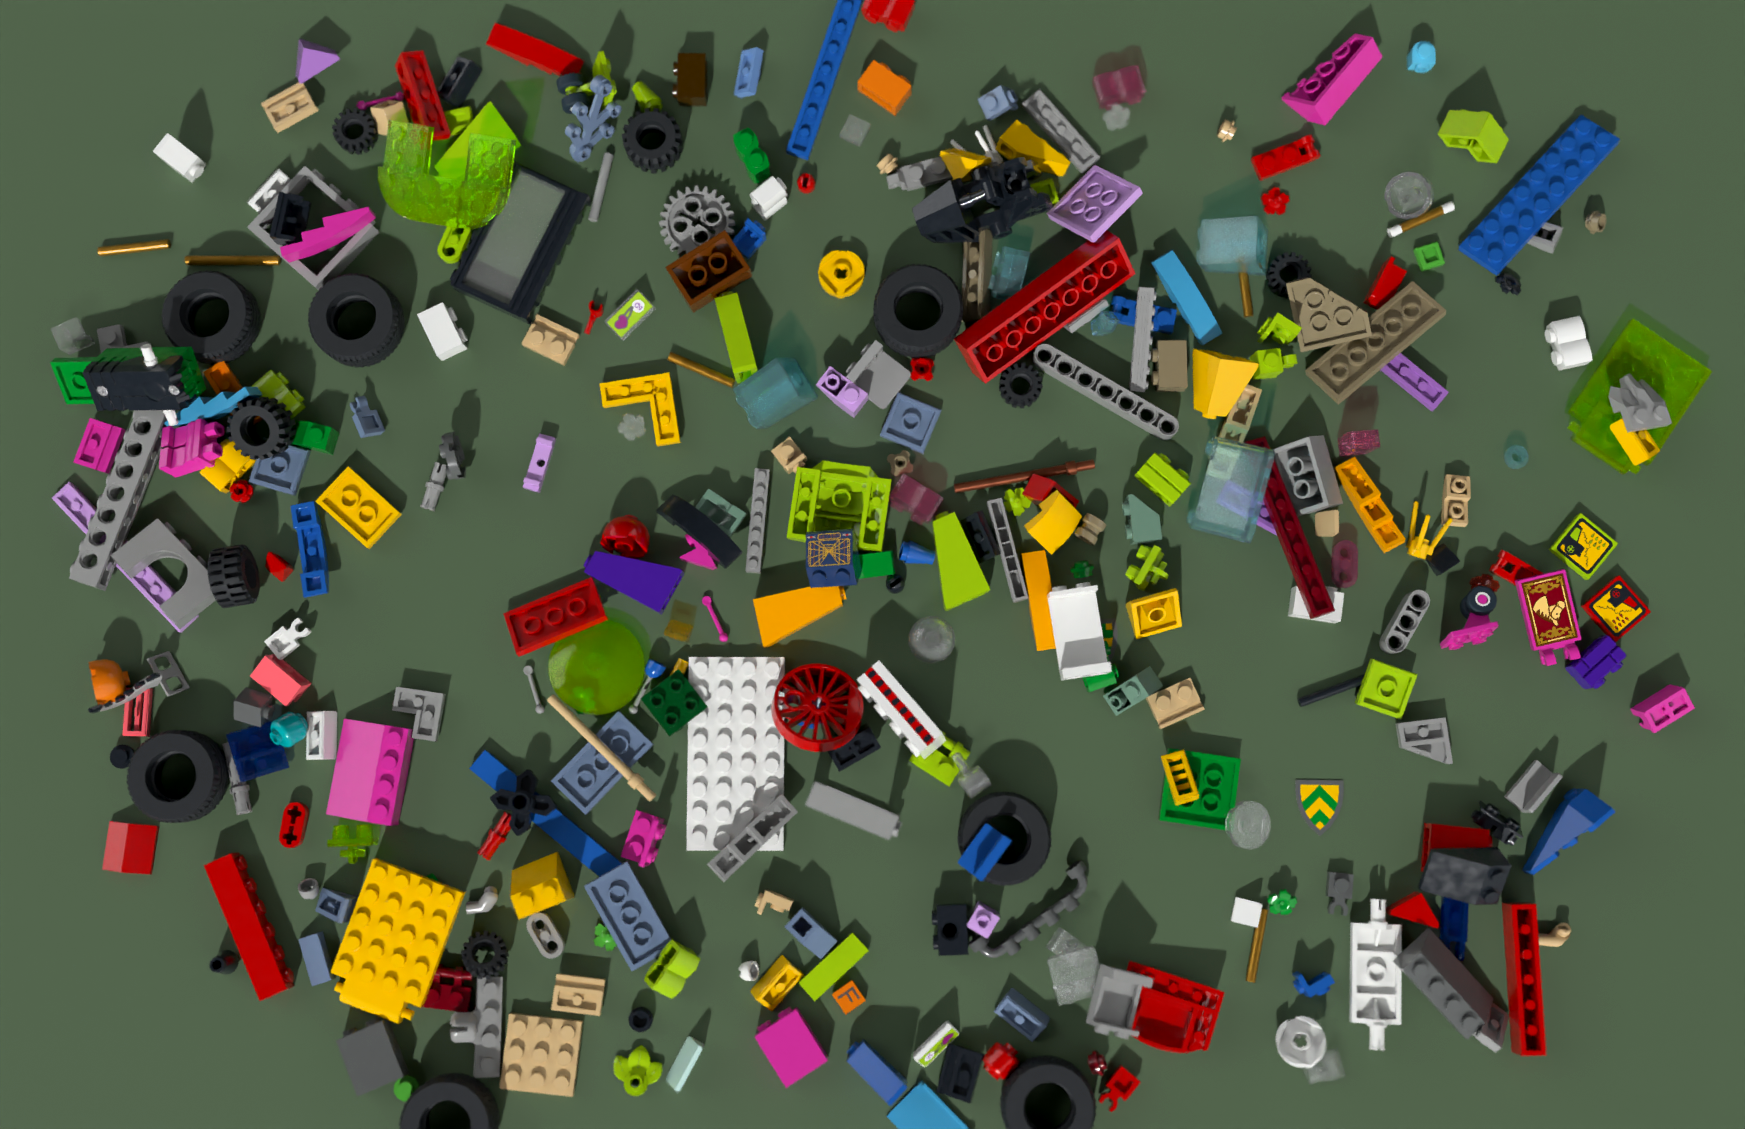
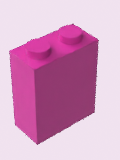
M790 1007L784 1009L778 1014L779 1019L773 1023L769 1020L757 1027L759 1032L754 1036L786 1088L828 1061L826 1052L798 1007L793 1010Z

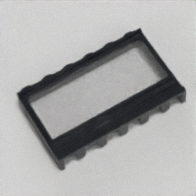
M512 161L511 165L507 166L504 170L503 181L500 187H496L493 192V201L490 207H486L482 214V222L479 228L477 227L473 231L472 242L469 248L463 251L461 255L462 262L459 268L453 271L450 285L456 291L531 325L532 320L529 315L534 306L539 307L542 300L539 295L544 285L549 286L551 284L552 277L550 273L554 265L559 266L561 264L562 256L560 254L565 244H571L573 239L571 232L575 224H581L583 219L581 212L585 204L590 206L592 201L589 195Z

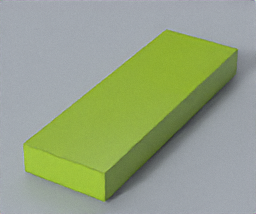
M852 932L801 979L799 984L816 1001L869 950Z

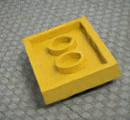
M349 466L316 500L324 510L368 549L402 515Z

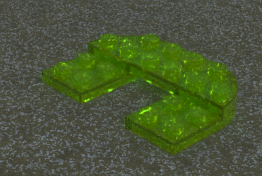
M389 120L384 166H378V182L384 199L397 214L419 222L453 228L476 229L489 224V221L495 215H499L502 212L510 194L516 140L470 133L465 179L463 181L429 175L434 127Z

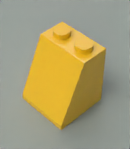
M558 852L512 870L510 897L519 919L575 897Z

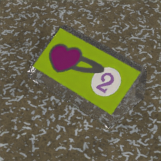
M636 289L604 322L624 341L656 308Z

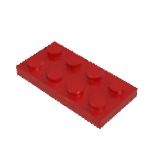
M592 577L503 613L515 652L519 657L608 620L597 586Z

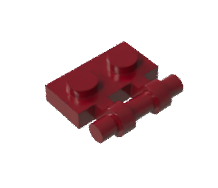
M439 964L422 1007L469 1012L473 987L463 986L464 979L473 980V976L465 967L457 966L456 968H450ZM442 977L454 978V985L442 983Z

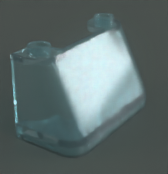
M1213 436L1212 440L1207 441L1205 447V454H1208L1209 462L1198 504L1194 510H1189L1186 523H1189L1190 529L1250 544L1261 510L1275 450Z

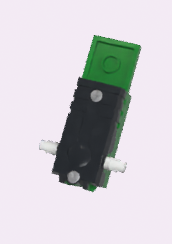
M145 344L140 348H107L98 357L54 358L50 362L66 404H95L97 411H115L117 409L118 411H125L127 409L129 411L163 410L162 412L165 414L170 426L179 423L175 410L188 408L206 390L192 347H151V344Z

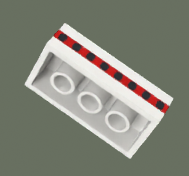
M880 661L876 662L857 679L861 685L858 689L869 703L872 701L876 703L873 707L884 721L888 718L891 720L889 724L891 729L900 739L903 737L907 739L905 744L916 757L921 755L923 759H926L946 741L939 728Z

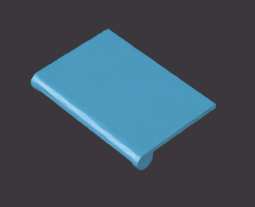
M922 1080L887 1115L898 1129H969Z

